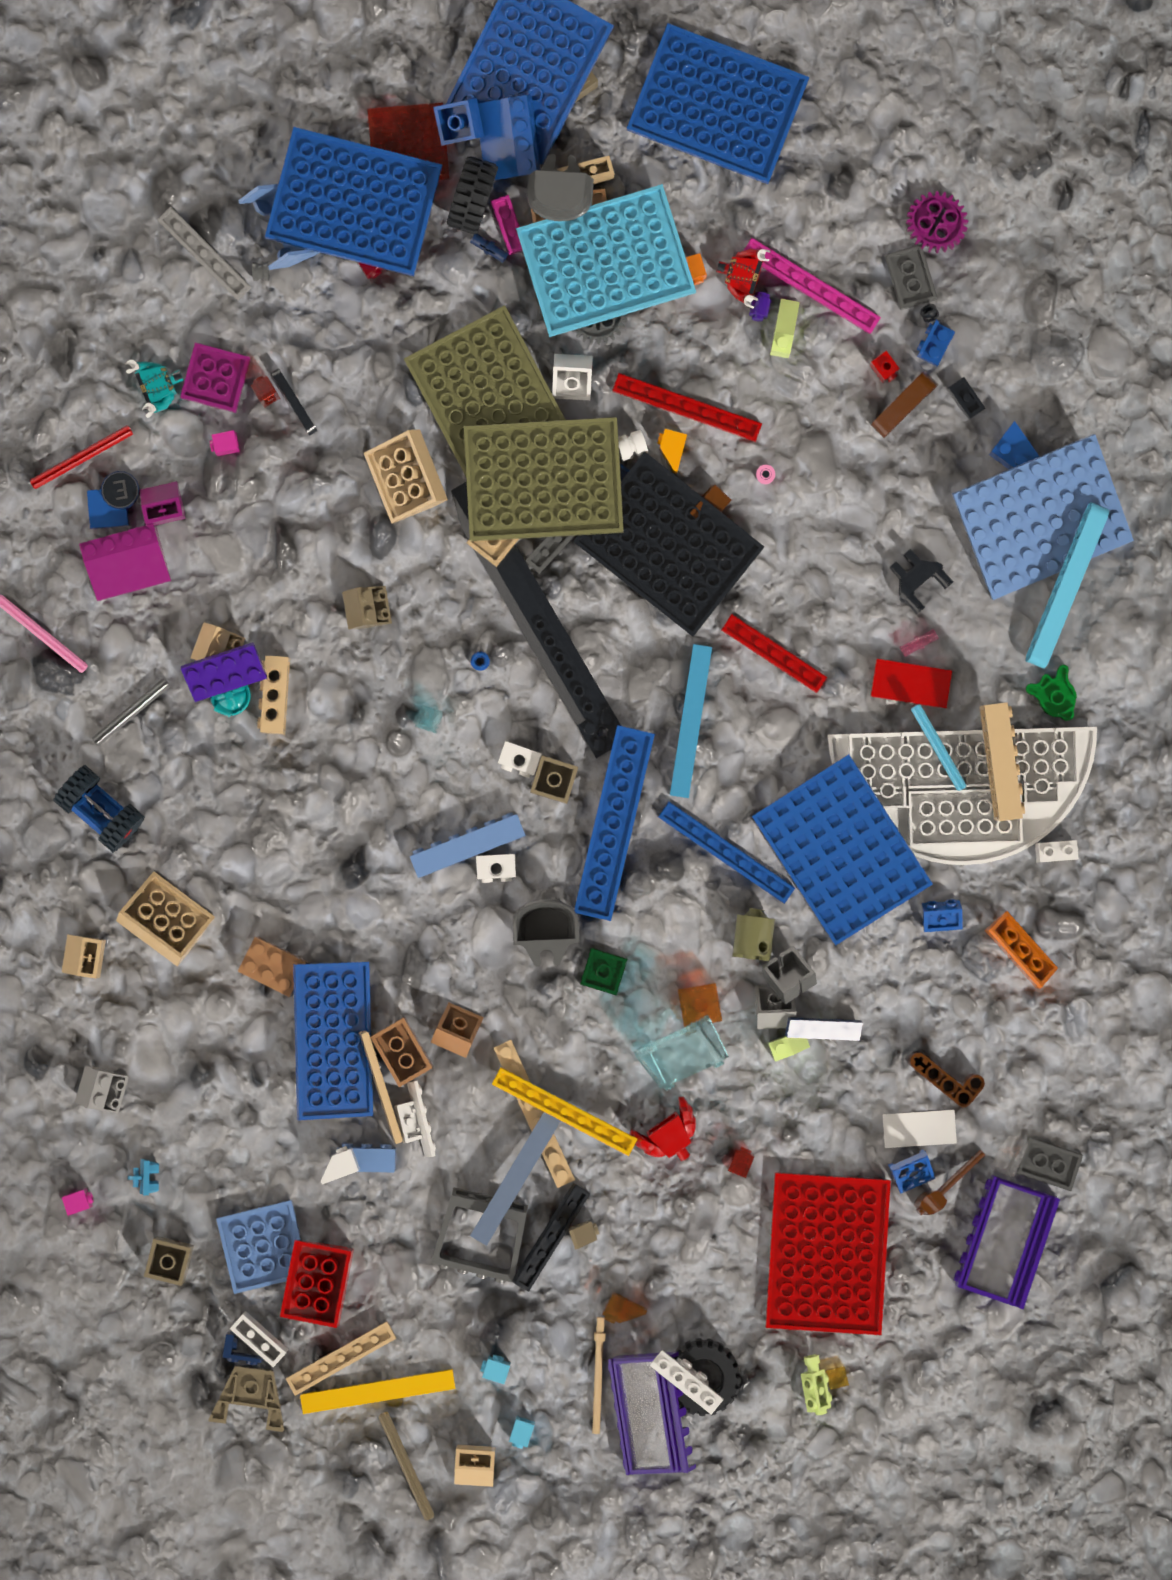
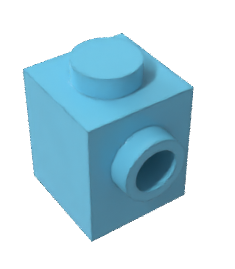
M499 1355L489 1356L487 1361L483 1360L480 1369L483 1372L482 1378L505 1384L511 1363L504 1361V1358Z

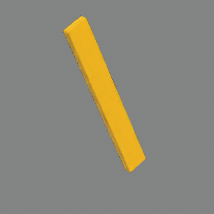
M501 1067L492 1082V1085L627 1156L630 1155L638 1140Z
M453 1369L303 1393L300 1394L303 1414L453 1390L456 1389Z

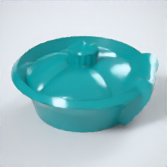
M248 685L212 696L210 699L214 707L213 711L227 717L240 714L247 708L251 693Z

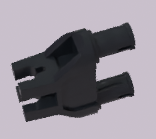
M909 549L903 555L912 565L908 572L897 561L889 568L899 579V600L903 603L906 602L917 615L925 606L914 595L916 589L930 577H935L944 589L948 588L954 581L945 573L942 563L920 560Z

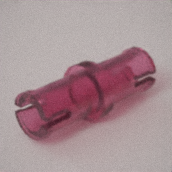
M931 629L919 637L915 636L913 640L899 646L904 657H907L919 649L923 650L924 646L939 638L935 630Z

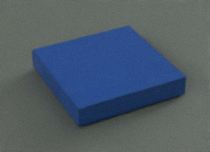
M101 489L87 491L90 529L129 526L128 508L121 510L109 506L103 500Z

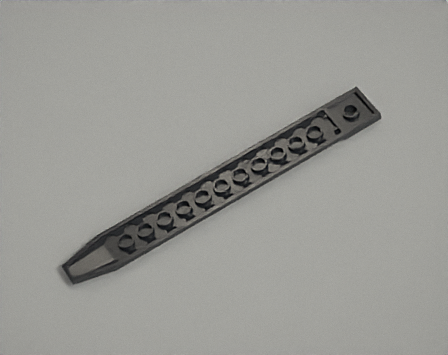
M466 481L452 489L451 493L461 528L469 540ZM514 545L497 567L476 552L595 758L597 759L612 750L617 725L621 726L517 546ZM601 727L608 729L607 737L605 738L598 736L599 728Z

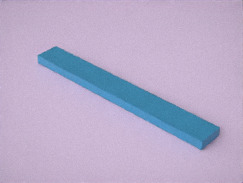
M693 644L670 796L689 798L712 647Z

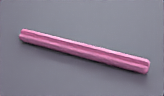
M0 595V607L79 672L83 673L87 669L88 665L6 597Z

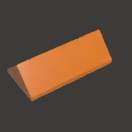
M1008 911L1003 913L985 929L986 933L1035 988H1042L1058 969Z

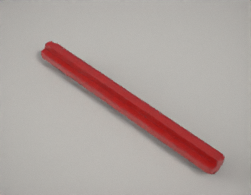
M126 425L30 480L32 487L37 489L132 436L131 428Z

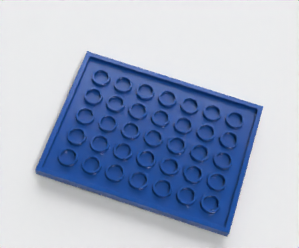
M498 0L446 104L477 98L478 103L516 96H532L540 164L543 165L614 25L569 0Z
M667 23L627 126V131L769 184L810 77Z
M293 127L265 239L414 276L442 164Z

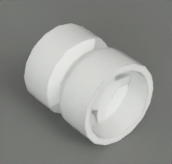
M641 429L631 432L629 437L626 435L618 437L619 453L622 461L632 459L635 454L641 456L644 452L648 453Z

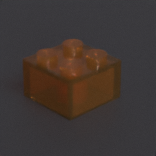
M715 982L677 989L684 1028L722 1021Z

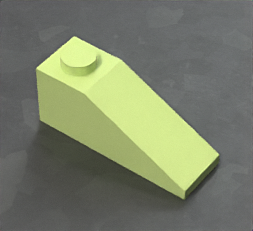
M781 299L770 355L789 359L800 302Z

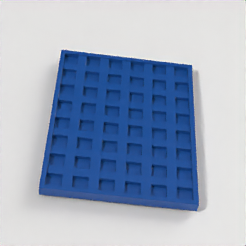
M850 754L752 816L835 946L933 885V882Z

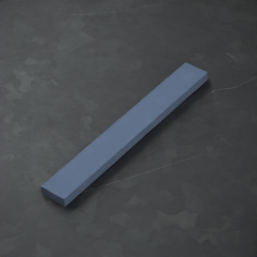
M543 1112L470 1236L486 1246L488 1245L561 1122L560 1120Z

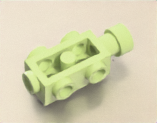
M808 1355L804 1357V1363L808 1371L801 1373L807 1412L824 1415L827 1413V1409L831 1408L830 1402L832 1401V1395L828 1392L827 1386L829 1377L825 1373V1369H819V1355Z

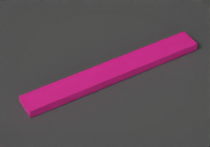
M752 237L744 250L766 249L771 251L765 253V258L770 260L763 261V269L868 334L872 333L881 318L880 316Z

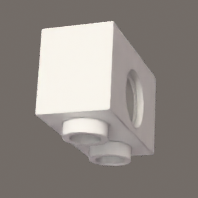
M505 741L498 764L501 765V769L509 772L515 769L520 771L519 775L530 778V775L535 776L542 754ZM518 755L525 758V762L521 766L514 764V758Z
M1077 840L1035 844L1036 863L1079 859Z
M515 854L476 856L477 879H482V883H491L494 878H501V882L512 881V877H516ZM494 863H499L502 867V871L499 874H493L491 871V866Z

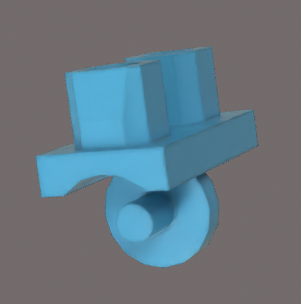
M140 1159V1175L139 1168H133V1175H128L127 1180H133V1187H139L140 1180V1194H143V1196H149V1193L159 1191V1181H149V1174L159 1173V1163Z

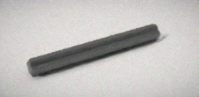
M164 678L161 679L93 736V742L99 746L167 690L170 687L168 681Z

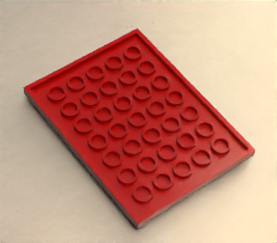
M775 1172L766 1328L882 1335L891 1180Z

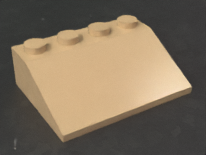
M420 429L407 430L364 452L391 523L433 508L448 500Z
M153 872L120 910L116 921L174 965L178 966L214 920L215 916L160 875Z

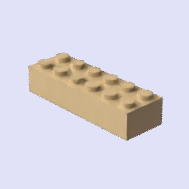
M1008 702L979 706L994 821L1022 819V814H1025V805L1020 800L1023 789L1022 784L1018 783L1017 777L1020 775V767L1015 762V756H1018L1016 744L1013 745L1012 737H1015L1014 725L1010 724V718L1013 717L1012 707L1008 706Z

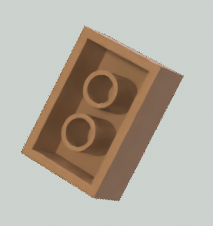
M257 936L254 937L238 972L288 997H292L294 993L293 964H308L309 962Z
M406 1017L370 1037L398 1087L434 1067Z

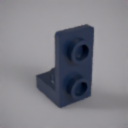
M227 1332L223 1357L227 1358V1361L238 1362L243 1360L249 1365H258V1363L263 1361V1358L259 1355L233 1352V1349L237 1350L238 1338H235L236 1334L234 1332Z

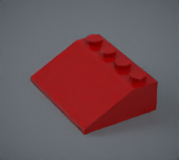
M295 1240L280 1317L337 1328L340 1325L354 1249L338 1245Z

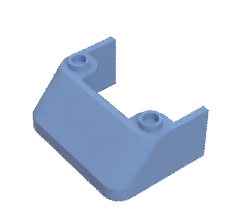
M278 184L255 187L238 200L239 204L253 203L255 210L259 214L270 216ZM282 243L284 248L278 251V259L269 265L268 268L272 270L291 267L320 252Z

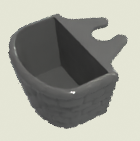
M551 154L542 170H535L528 175V205L533 212L547 220L558 222L575 220L586 214L592 205L594 179L586 173H581L573 155L568 157V168L565 171H558L555 168L556 156Z
M552 899L535 900L519 908L513 916V945L523 946L536 967L541 965L540 954L543 950L553 952V964L558 966L563 959L567 947L572 943L580 941L578 915H576L571 906L562 901Z

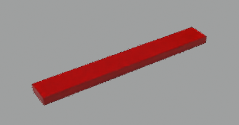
M618 373L612 390L614 393L756 442L762 426L760 422Z

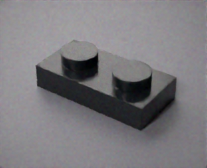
M965 377L948 387L949 392L969 420L985 410V406Z

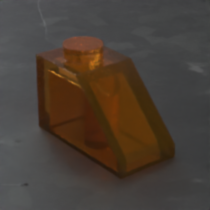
M612 1291L602 1315L610 1323H622L646 1315L647 1308Z

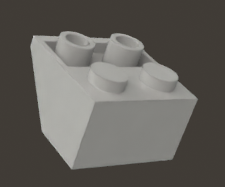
M85 1065L75 1103L89 1109L119 1113L129 1076Z

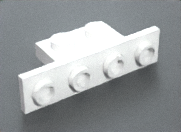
M410 1081L407 1083L411 1101L394 1106L403 1139L402 1142L409 1143L420 1139L424 1157H434L436 1147L430 1135L431 1126L426 1118V1106L422 1102V1089L418 1081Z
M661 1350L650 1364L653 1369L711 1415L724 1400L708 1387V1377L701 1371L696 1372L692 1368V1364L686 1359L681 1360L678 1357L675 1360L665 1351Z

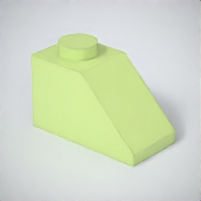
M783 1036L767 1042L775 1062L810 1048L807 1038H787Z

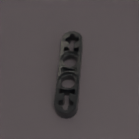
M278 368L271 373L309 436L317 432L316 427L280 369Z

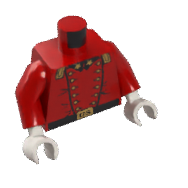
M747 249L738 252L735 257H732L730 264L722 261L718 263L716 272L727 275L725 283L727 284L728 291L735 299L743 302L750 308H754V306H751L753 299L758 301V298L754 297V292L763 261L770 260L765 258V253L771 252L770 250Z

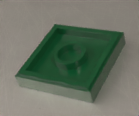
M591 948L580 985L617 996L628 959Z

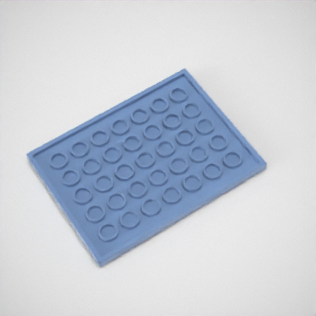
M1095 434L952 493L992 600L1059 573L1085 509L1090 502L1109 509L1107 521L1091 559L1134 541Z

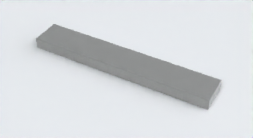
M171 206L157 219L237 301L251 289V286Z

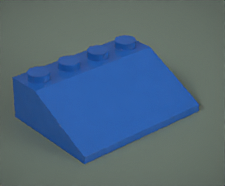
M523 95L478 103L484 137H480L482 159L495 163L498 166L495 180L528 176L535 170H541L532 96Z

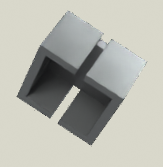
M794 946L779 955L782 968L779 969L776 957L761 966L764 979L785 1004L798 997L800 990L804 993L817 984L815 972Z

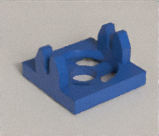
M920 1150L919 1154L896 1164H888L900 1194L935 1179L930 1160L924 1150ZM919 1162L925 1165L920 1168L914 1167ZM909 1169L906 1174L899 1176L901 1170ZM918 1171L915 1176H909L912 1172Z

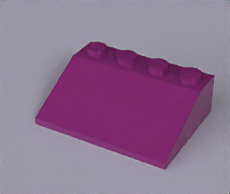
M153 523L79 543L83 561L97 601L171 581L157 526Z

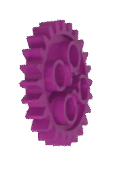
M936 191L934 196H932L931 192H928L927 198L922 194L920 201L918 199L914 201L915 206L911 205L909 208L911 212L907 213V217L910 219L906 221V224L911 225L908 227L907 232H913L910 239H917L915 245L922 243L921 249L927 246L928 252H931L932 248H935L936 253L939 252L940 248L945 253L947 246L952 250L954 244L959 245L960 239H963L965 236L962 232H966L968 229L964 225H967L969 220L963 219L967 216V212H961L964 205L958 207L959 199L952 201L953 195L946 198V192L939 196V192ZM929 207H935L938 212H931ZM945 208L946 211L944 215L942 216L932 236H929L928 233L930 232L932 226L937 220L942 209ZM946 216L953 217L954 222H949ZM920 223H926L929 228H922ZM937 232L944 233L945 237L940 238Z

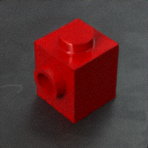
M887 351L871 361L869 365L882 383L887 380L889 383L898 377L897 373L900 370Z

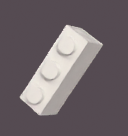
M246 1311L230 1328L272 1367L288 1351L285 1345Z

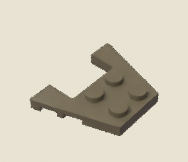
M235 1365L209 1417V1422L226 1424L229 1404L268 1409L266 1430L283 1432L284 1423L274 1370Z

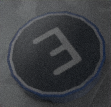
M116 471L104 479L101 485V494L103 500L109 506L124 510L135 504L140 495V487L138 481L131 474L125 471Z

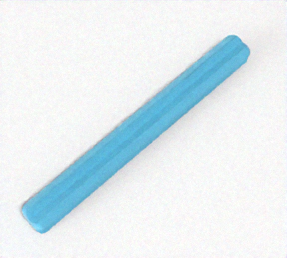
M918 704L912 707V713L958 791L964 789L966 783L922 706Z

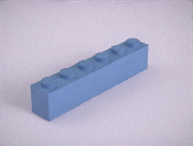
M512 812L502 816L503 820L495 822V819L484 823L485 827L477 829L476 826L466 830L467 834L460 836L458 833L448 837L449 841L442 843L440 840L430 844L431 848L425 851L423 847L412 851L413 855L409 857L417 877L421 878L525 837L526 835L518 815H513Z

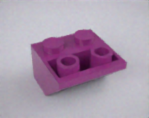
M178 481L140 489L141 507L146 525L152 523L161 525L186 519Z

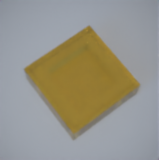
M845 1366L825 1370L829 1377L828 1384L830 1390L849 1386Z

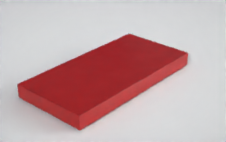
M876 659L870 697L946 709L952 670Z

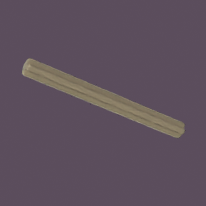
M388 1412L381 1413L379 1420L424 1520H430L434 1517L433 1510Z

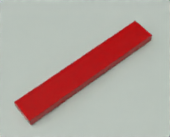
M733 614L730 615L721 629L722 632L815 693L819 691L827 676Z

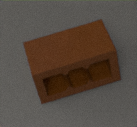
M711 485L702 495L705 500L721 512L732 501L716 485ZM700 501L695 507L701 510L703 502ZM693 509L690 512V514L695 518H697L699 515L696 509Z

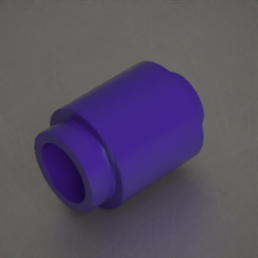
M755 292L754 297L758 298V301L754 299L751 301V306H754V308H750L749 316L754 321L763 322V319L768 318L771 303L770 295L764 292Z

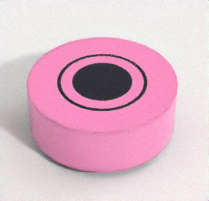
M770 465L760 466L756 472L758 482L764 485L770 484L775 478L774 468Z

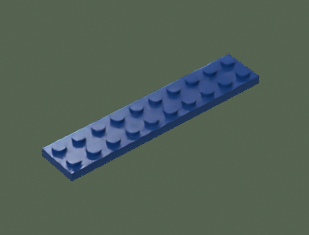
M617 725L574 911L578 914L608 921L612 919L655 736L653 733Z

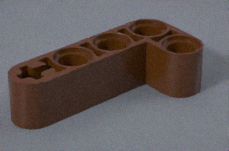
M923 371L873 421L871 426L885 438L939 384L926 371Z
M914 1052L908 1058L909 1065L961 1107L969 1106L985 1086L982 1076L973 1073L969 1074L961 1084L920 1052ZM922 1057L920 1061L927 1066L923 1068L919 1064L914 1065V1058ZM931 1068H936L938 1074L932 1079L928 1076V1072ZM976 1077L980 1081L979 1086L972 1088L970 1081ZM951 1080L952 1088L945 1091L943 1088L944 1082ZM964 1092L968 1096L967 1100L964 1103H960L958 1096Z

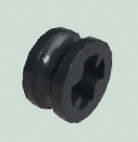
M928 304L920 310V315L923 317L924 322L929 323L939 317V312L934 304Z

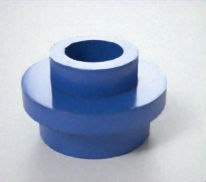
M476 652L472 655L471 665L475 670L483 671L488 668L490 659L486 653ZM478 658L484 659L482 665L477 664Z

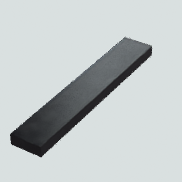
M573 1182L512 1279L514 1284L528 1292L530 1291L591 1194L590 1192Z

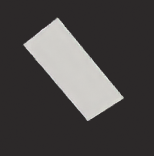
M954 1110L883 1114L885 1148L957 1143Z

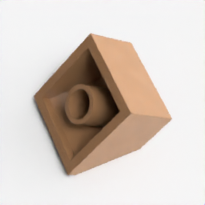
M448 1002L431 1043L466 1058L484 1017Z

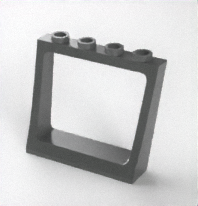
M454 1187L431 1263L439 1264L438 1266L445 1270L450 1267L455 1268L461 1274H468V1272L476 1273V1276L481 1279H485L487 1276L492 1277L498 1283L512 1282L516 1273L528 1205L512 1202L504 1218L515 1220L519 1224L510 1269L506 1270L442 1254L441 1248L454 1207L457 1206L484 1213L493 1197Z

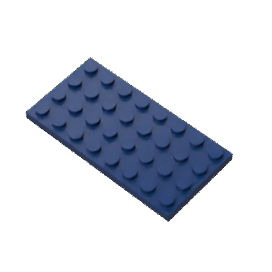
M369 962L293 964L297 1120L373 1116L372 1072L359 1032L366 1030L371 1037Z

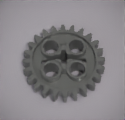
M623 315L612 318L610 320H612L613 324L609 327H605L600 322V330L596 329L595 323L590 328L582 327L572 330V332L578 331L576 337L578 338L582 335L583 342L587 338L590 339V345L593 344L594 340H597L598 345H600L601 340L608 344L609 337L614 341V334L621 335L619 328L625 329V325L622 322H627L628 318Z

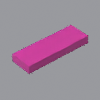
M509 195L491 200L509 255L523 251L516 228L520 226Z

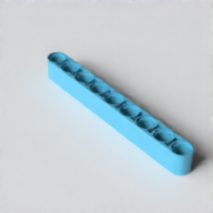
M1092 502L1086 507L1026 654V662L1041 668L1047 666L1107 521L1109 509Z

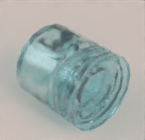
M422 705L418 716L420 719L417 720L418 725H415V727L437 734L436 729L439 728L437 725H440L444 712Z

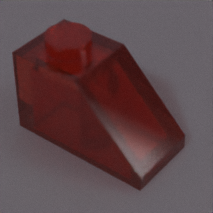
M260 376L253 381L254 384L251 387L264 408L281 399L267 376Z

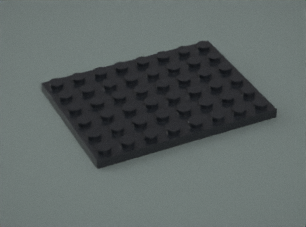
M644 452L621 481L624 533L578 535L573 542L694 637L765 546L648 453ZM700 501L703 502L701 510L695 507ZM693 509H696L699 513L697 518L690 514Z

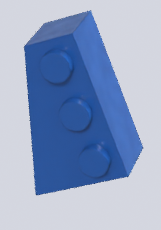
M1015 421L989 453L991 457L1007 469L1040 457Z

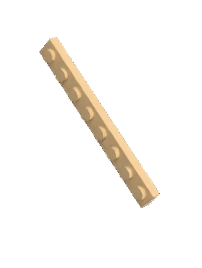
M512 1040L494 1047L503 1069L530 1082ZM517 1098L531 1131H533L543 1111ZM553 1134L542 1155L557 1188L574 1181L575 1178L556 1136Z

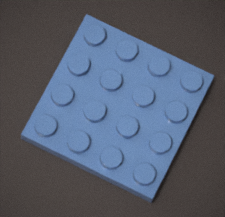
M292 1200L216 1218L234 1294L287 1281L294 1241H302Z

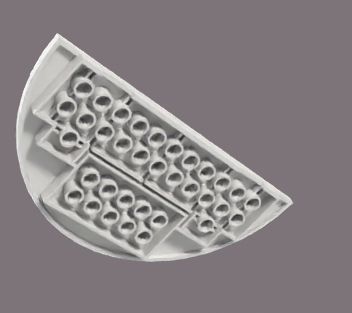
M1097 727L1015 729V737H1012L1013 745L1016 744L1018 756H1015V762L1020 767V775L1017 777L1018 783L1022 784L1023 794L1020 795V800L1024 802L1025 814H1022V819L994 821L983 730L936 731L966 783V787L960 791L955 788L924 732L828 735V746L832 765L850 754L916 857L943 864L972 865L1001 860L1017 854L1047 836L1061 823L1075 805L1088 780L1094 761Z

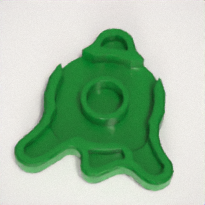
M1060 665L1055 678L1044 674L1039 683H1030L1026 686L1025 690L1038 700L1039 706L1046 714L1059 717L1064 721H1070L1074 717L1077 694L1068 679V666Z

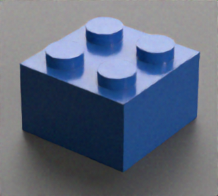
M477 98L433 107L441 146L484 137Z

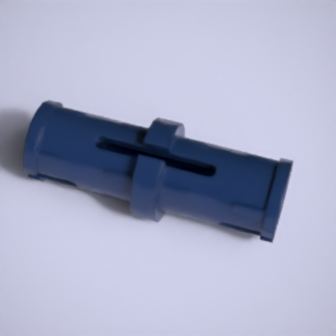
M478 233L474 234L470 241L471 244L483 250L484 254L491 255L501 263L508 256L509 252L504 251L496 246L494 241H489Z

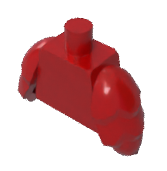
M684 1096L678 1097L681 1119L678 1113L674 1112L646 1132L648 1137L635 1130H630L629 1135L638 1139L635 1145L647 1155L653 1157H663L666 1155L670 1158L676 1154L680 1161H684L690 1156L686 1147L691 1144L690 1138L695 1133L696 1118L693 1115L692 1106L688 1104Z

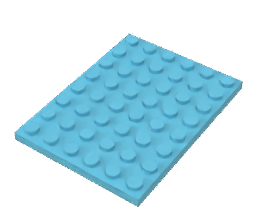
M663 184L592 205L586 214L575 220L558 222L545 219L516 228L549 337L696 293Z

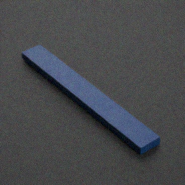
M671 802L666 804L658 816L662 821L785 904L794 891L795 887Z

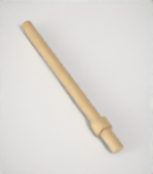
M597 1317L596 1332H594L596 1350L592 1434H600L603 1343L606 1341V1333L604 1332L605 1317Z

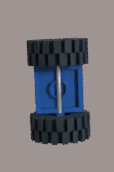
M83 765L68 778L58 790V793L55 794L53 801L68 814L74 812L100 835L98 840L114 853L132 837L133 833L141 826L145 816L131 804L122 807L97 785L100 777L89 767Z

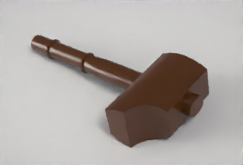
M979 1150L973 1157L971 1156V1159L956 1171L939 1189L929 1190L920 1194L914 1202L917 1213L921 1216L932 1215L942 1210L947 1203V1199L943 1195L963 1178L972 1167L978 1164L985 1156L984 1152Z

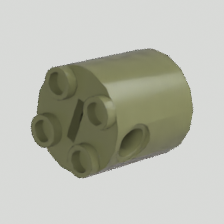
M749 908L745 915H737L732 957L770 961L775 919L768 918L764 913L765 910Z

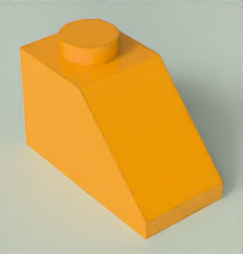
M665 429L664 434H659L657 444L660 445V452L673 473L677 474L687 434Z

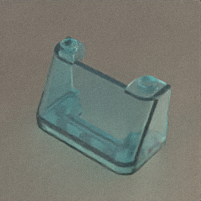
M709 1015L658 1040L650 1041L633 1051L637 1060L660 1089L664 1088L665 1091L675 1087L676 1082L708 1067L713 1066L715 1069L725 1064L723 1060L729 1057Z

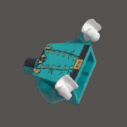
M128 360L125 365L129 364L132 369H128L126 372L130 374L135 370L137 371L135 376L146 400L142 410L147 409L150 411L145 416L149 418L153 413L167 409L174 400V395L177 394L174 384L184 381L180 370L169 374L167 368L159 363Z

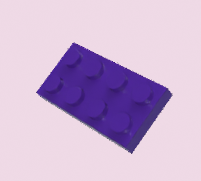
M254 642L181 666L182 674L195 702L267 679V673Z

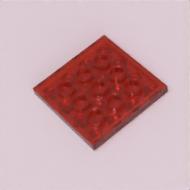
M443 102L367 109L371 147L442 164L439 180L450 179L447 145L441 146L433 108L444 105Z

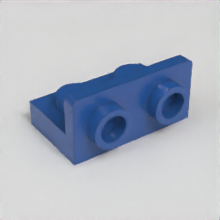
M938 320L934 324H929L925 332L928 334L926 340H921L916 349L919 351L917 357L938 367L955 334V331L939 324L940 321Z
M949 899L944 902L928 901L921 904L924 932L963 929L962 906L959 900Z

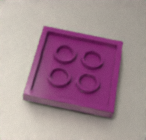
M195 343L180 398L236 413L251 358Z

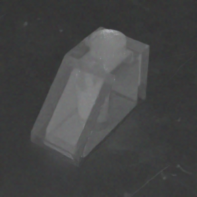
M1011 1134L998 1149L991 1168L1014 1177L1029 1142Z

